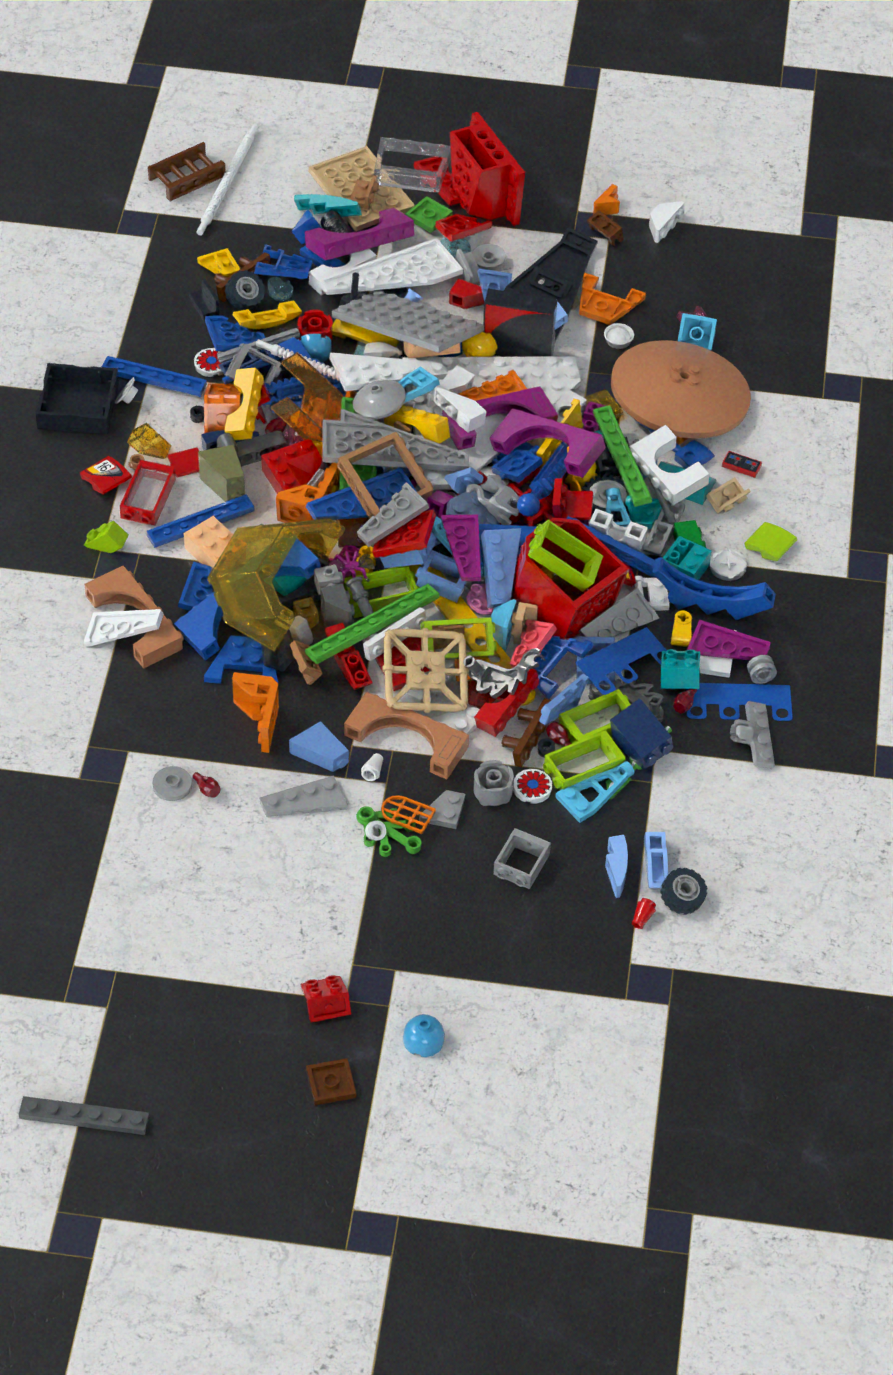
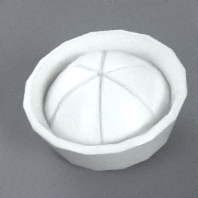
M615 323L605 329L604 336L609 346L623 349L630 345L634 337V331L626 324Z

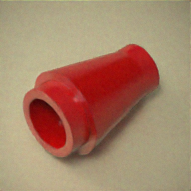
M642 898L641 901H638L631 924L637 929H642L656 912V904L648 898Z

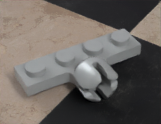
M748 701L745 705L747 721L735 720L734 724L731 725L730 735L732 736L730 738L734 742L750 745L754 766L772 769L775 764L766 704Z

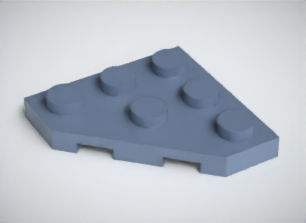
M483 490L484 497L487 499L495 495V493ZM475 491L469 494L464 492L451 498L447 503L446 515L478 514L479 524L500 525V522L478 501Z

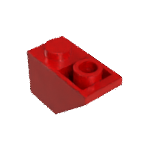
M458 279L449 291V304L462 309L484 305L481 286Z

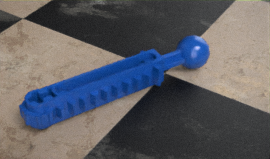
M318 371L317 375L311 373L309 377V375L304 374V378L298 376L297 380L291 377L290 381L284 379V382L278 380L277 384L273 381L270 385L265 383L271 400L263 405H272L273 401L278 404L279 400L285 402L286 398L290 401L292 397L299 399V395L305 398V390L341 382L337 381V378L333 379L332 376L328 377V374L326 376L322 373L319 374Z
M560 443L529 485L532 492L519 497L517 509L522 515L527 517L534 516L540 508L539 499L541 500L550 495L554 489L555 478H562L566 473L567 469L564 463L568 454V445L566 443Z

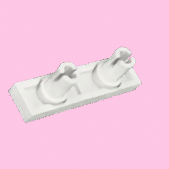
M419 607L379 634L374 633L365 638L367 640L363 643L365 658L372 661L384 653V636L388 629L420 630L421 623L427 621L425 610ZM396 636L400 641H403L407 638Z

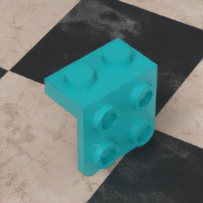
M630 496L626 497L625 503L628 506L630 520L648 527V529H652L655 520L658 519L662 510L659 500L652 498V503L634 507Z

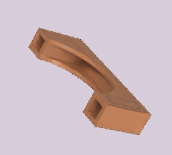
M124 566L84 584L85 595L95 608L106 604L119 603L133 606L139 610L161 609L155 605L151 595L146 594L142 584L137 583L133 573ZM163 615L159 629L147 632L139 641L133 644L134 657L143 668H146L182 650L183 635L174 628L172 621Z
M366 692L345 721L344 736L362 742L368 735L379 729L388 727L411 729L426 738L434 753L430 760V772L448 779L469 747V735L444 723L432 720L428 716L418 714L413 710L389 708L385 699Z

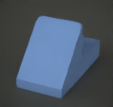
M472 467L445 476L447 483L459 495L466 492L468 485L480 484L484 478Z

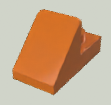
M612 184L594 202L593 215L597 211L602 212L604 215L619 213L620 201L617 200L618 186Z

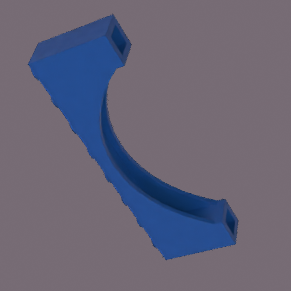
M290 532L280 538L272 547L266 549L258 558L252 560L243 570L238 571L229 581L224 582L220 588L209 594L201 603L195 605L191 611L181 616L174 623L175 627L206 661L220 650L217 643L220 620L228 604L240 592L259 581L273 577L301 576L308 580L314 575V569L321 568L319 559Z

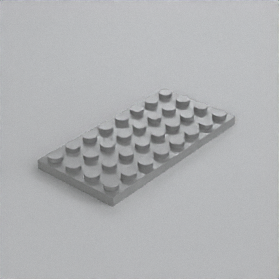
M374 290L368 295H363L361 299L352 300L350 303L332 310L333 318L437 353L484 331V324L477 323L476 320H468L463 318V316L450 314L448 311H440L435 307H428L420 302L410 301L408 298L387 294L383 290Z

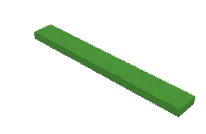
M611 406L593 409V415L634 507L652 503V497Z
M426 584L305 649V654L317 665L402 619L419 607L422 608L439 599V593L429 584Z

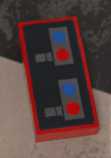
M728 451L722 462V467L756 478L762 466L761 461Z

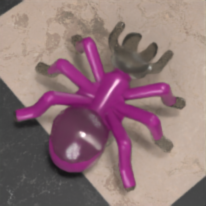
M348 551L343 553L347 560H344L338 554L334 558L329 559L331 562L329 566L336 565L338 572H342L343 582L344 578L356 577L354 570L361 571L364 579L369 582L370 579L367 577L364 568L374 569L373 560L369 558L370 554H363L360 557L361 554L358 551H355L352 561H350Z

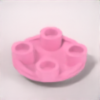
M472 584L467 593V604L477 613L484 615L492 614L494 608H487L485 584Z

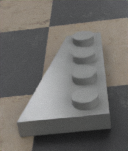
M407 482L402 486L403 489L399 493L396 492L391 497L392 500L387 505H383L379 509L380 512L376 516H372L357 531L358 537L368 547L429 509L428 503Z
M334 775L259 797L266 817L292 815V812H302L304 814L310 813L311 810L326 812L331 811L333 808L347 810V803Z

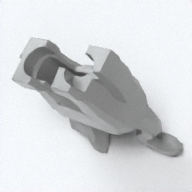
M488 475L487 481L481 484V486L470 484L466 488L468 494L472 491L477 493L478 501L502 525H510L512 521L509 517L511 515L517 516L519 513L517 509L519 496L512 488L503 483L500 475ZM483 490L495 493V495L487 499L484 497Z

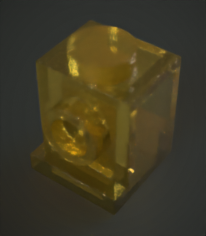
M312 597L294 602V616H301L306 619L310 628L319 623V613Z

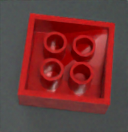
M311 438L261 455L262 472L277 494L280 491L307 485L318 471L322 461L321 455Z

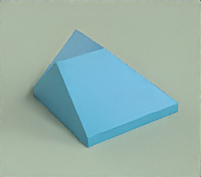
M683 313L678 341L701 346L712 351L717 319Z
M514 599L494 607L491 615L492 622L495 623L493 637L505 652L511 638L513 612H516L517 600Z

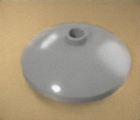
M377 380L365 385L358 391L353 399V408L356 414L372 420L382 419L394 414L403 406L406 400V393L403 386L398 382Z

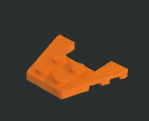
M584 273L579 315L612 325L645 300L646 293L632 288L626 299H622L595 290L594 288L598 284L599 277Z

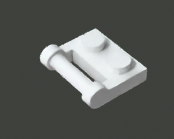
M635 576V589L638 588L643 594V587H647L648 603L653 610H669L668 591L657 578Z

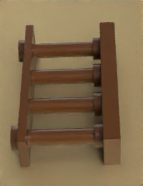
M204 142L148 166V180L152 181L159 178L166 186V198L169 201L219 180L226 173L225 163L222 160L213 163L206 156ZM201 159L207 167L199 169L193 162ZM186 165L193 173L185 176L178 168ZM173 172L179 179L171 182L165 174Z

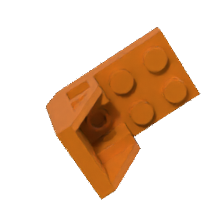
M208 383L204 394V433L225 430L227 416L234 413L241 406L242 394L234 384Z
M331 463L330 467L326 468L324 480L319 482L318 488L305 484L278 492L276 496L277 521L298 527L306 526L314 529L321 527L323 521H314L306 508V504L331 494L334 485L339 486L340 470L337 467L338 463Z
M234 672L232 677L233 702L252 720L259 721L258 744H261V752L269 753L279 710L278 683L270 676Z

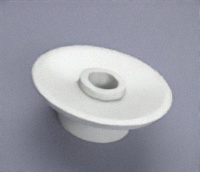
M134 377L120 392L115 400L116 404L121 400L128 404L138 392V389L133 386Z

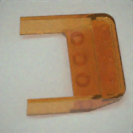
M296 352L283 360L281 364L304 385L305 390L301 408L286 397L272 405L271 409L294 429L300 437L322 442L323 419L340 421L341 399L343 395L304 357Z

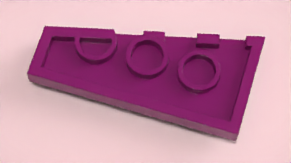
M478 514L441 515V521L461 580L481 581Z
M699 620L687 650L700 651L701 656L751 660L759 655H768L771 642Z

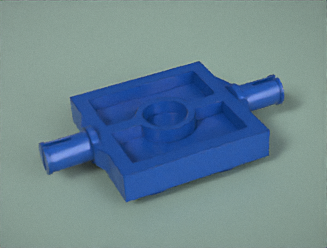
M535 445L528 451L515 448L509 455H506L491 467L492 472L500 475L502 481L510 479L519 483L543 464L542 458L536 456V452L540 447Z

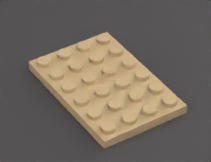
M367 146L309 166V173L327 195L350 199L357 179L371 182L373 175L377 176L379 188L378 192H375L374 202L370 204L369 209L360 208L362 215L345 217L355 231L380 223L379 211L395 208L405 214L415 206Z

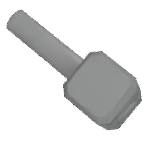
M280 616L276 618L275 622L290 630L293 641L296 640L306 645H310L313 642V635L308 621L303 617L296 616L290 621Z

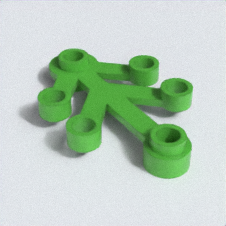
M368 806L360 808L356 814L357 821L364 826V832L368 823L384 819L382 811L375 812ZM384 811L386 816L393 817L391 813ZM405 819L399 822L407 824L409 820ZM382 822L386 827V835L380 840L379 853L381 856L388 857L391 854V846L388 843L387 835L403 844L410 854H416L421 850V839L419 837H406L395 830L404 827L391 822ZM411 823L412 827L416 828V823ZM404 828L408 832L412 831L410 829ZM365 833L364 845L367 847L374 846L376 841H367L369 838Z

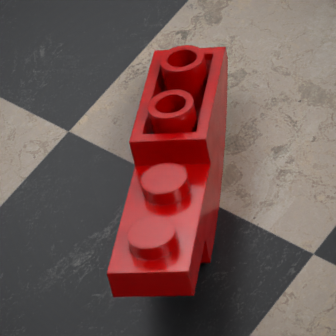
M343 623L327 627L325 628V633L329 637L344 629L345 626ZM353 645L333 655L343 675L354 690L372 684L363 660Z

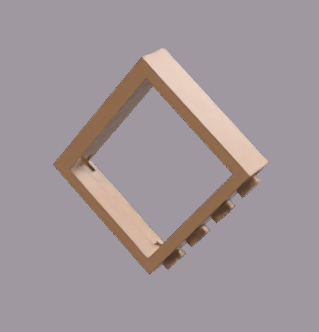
M397 432L343 455L338 460L337 467L369 518L376 516L380 510L351 463L386 447L394 445L421 488L417 493L425 501L428 500V497L433 492L432 483L429 480L427 481L422 467L417 465L413 453L408 451L403 437H400Z

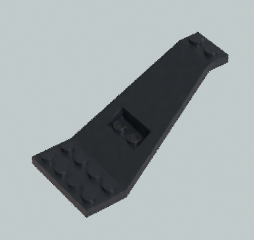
M567 227L560 242L509 283L504 291L526 296L558 299V303L569 317L583 275L598 241ZM543 280L544 283L539 284L538 281ZM558 287L560 290L554 291V288ZM565 324L555 330V342Z

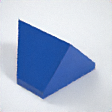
M307 210L291 232L303 244L306 243L305 231L322 227L311 212Z

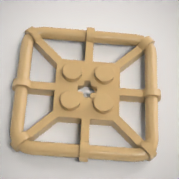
M422 628V630L388 629L384 636V665L382 666L383 672H385V698L388 703L387 706L398 710L424 711V713H430V711L458 712L466 710L468 703L467 675H469V669L463 664L464 659L467 657L464 635L454 631L428 630V628ZM396 636L421 637L422 651H410ZM428 638L454 639L442 652L428 651ZM391 643L405 655L406 666L392 665ZM459 644V669L445 668V655ZM427 667L430 672H428V675H425L421 669ZM392 673H405L406 686L393 698ZM445 675L460 676L461 699L446 686ZM409 690H423V703L397 701ZM429 691H441L453 704L430 703Z

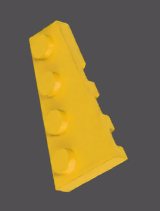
M573 398L571 401L572 407L570 410H565L562 414L564 418L561 423L583 429L580 400ZM554 438L545 439L536 452L537 456L541 457L543 464L539 466L540 468L544 467L562 442L561 440Z

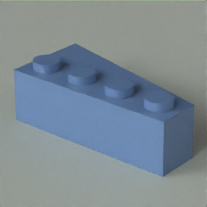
M521 528L484 530L481 534L487 608L497 607L511 599Z

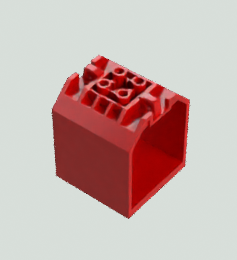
M553 517L550 519L551 522L603 555L594 584L588 588L587 592L573 601L541 570L543 565L528 556L530 551L529 544L536 535L533 531L526 536L525 543L521 546V553L517 557L518 561L515 567L512 586V600H517L516 604L518 606L519 602L537 605V621L554 624L557 630L552 636L569 640L580 634V629L615 604L629 568L579 520ZM544 537L541 545L542 548L580 573L583 572L584 562Z

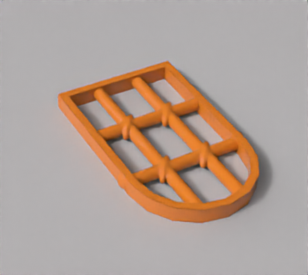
M397 795L387 798L382 804L381 811L383 817L389 822L423 834L435 814L436 808ZM399 799L403 801L402 803H397L392 800ZM405 802H409L414 805H417L418 807L416 809H412L410 807L404 806ZM387 803L398 806L397 811H392L384 807ZM422 807L432 811V813L428 815L419 810ZM404 808L414 813L412 817H408L399 812ZM384 811L394 814V816L390 818L386 816ZM422 815L428 819L426 823L415 820V816ZM396 817H401L409 820V822L405 824L395 819ZM415 822L422 825L423 828L420 830L410 826V824Z

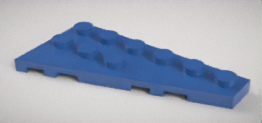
M401 467L363 481L379 509L383 505H387L392 500L391 497L403 489L402 486L406 482L416 491ZM350 487L306 504V508L314 521L368 517Z

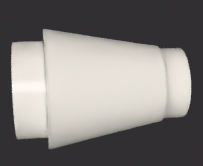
M373 754L361 768V775L365 780L374 781L379 778L383 757L380 754Z

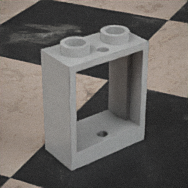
M244 343L240 344L225 376L235 380L236 369L240 368L248 352L272 365L264 380L265 383L270 385L274 377L279 375L281 363Z
M514 828L494 862L493 875L500 879L511 881L520 887L530 889L550 855L551 842ZM514 848L539 857L530 874L505 865Z

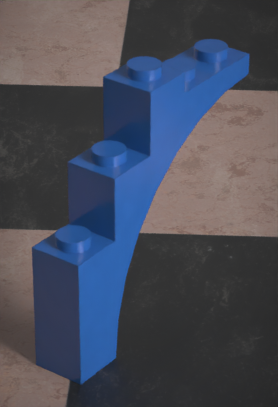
M662 557L655 559L652 573L669 591L668 599L678 610L697 604L707 615L726 609L735 620L773 608L776 593L766 582L742 587L709 584L681 573Z

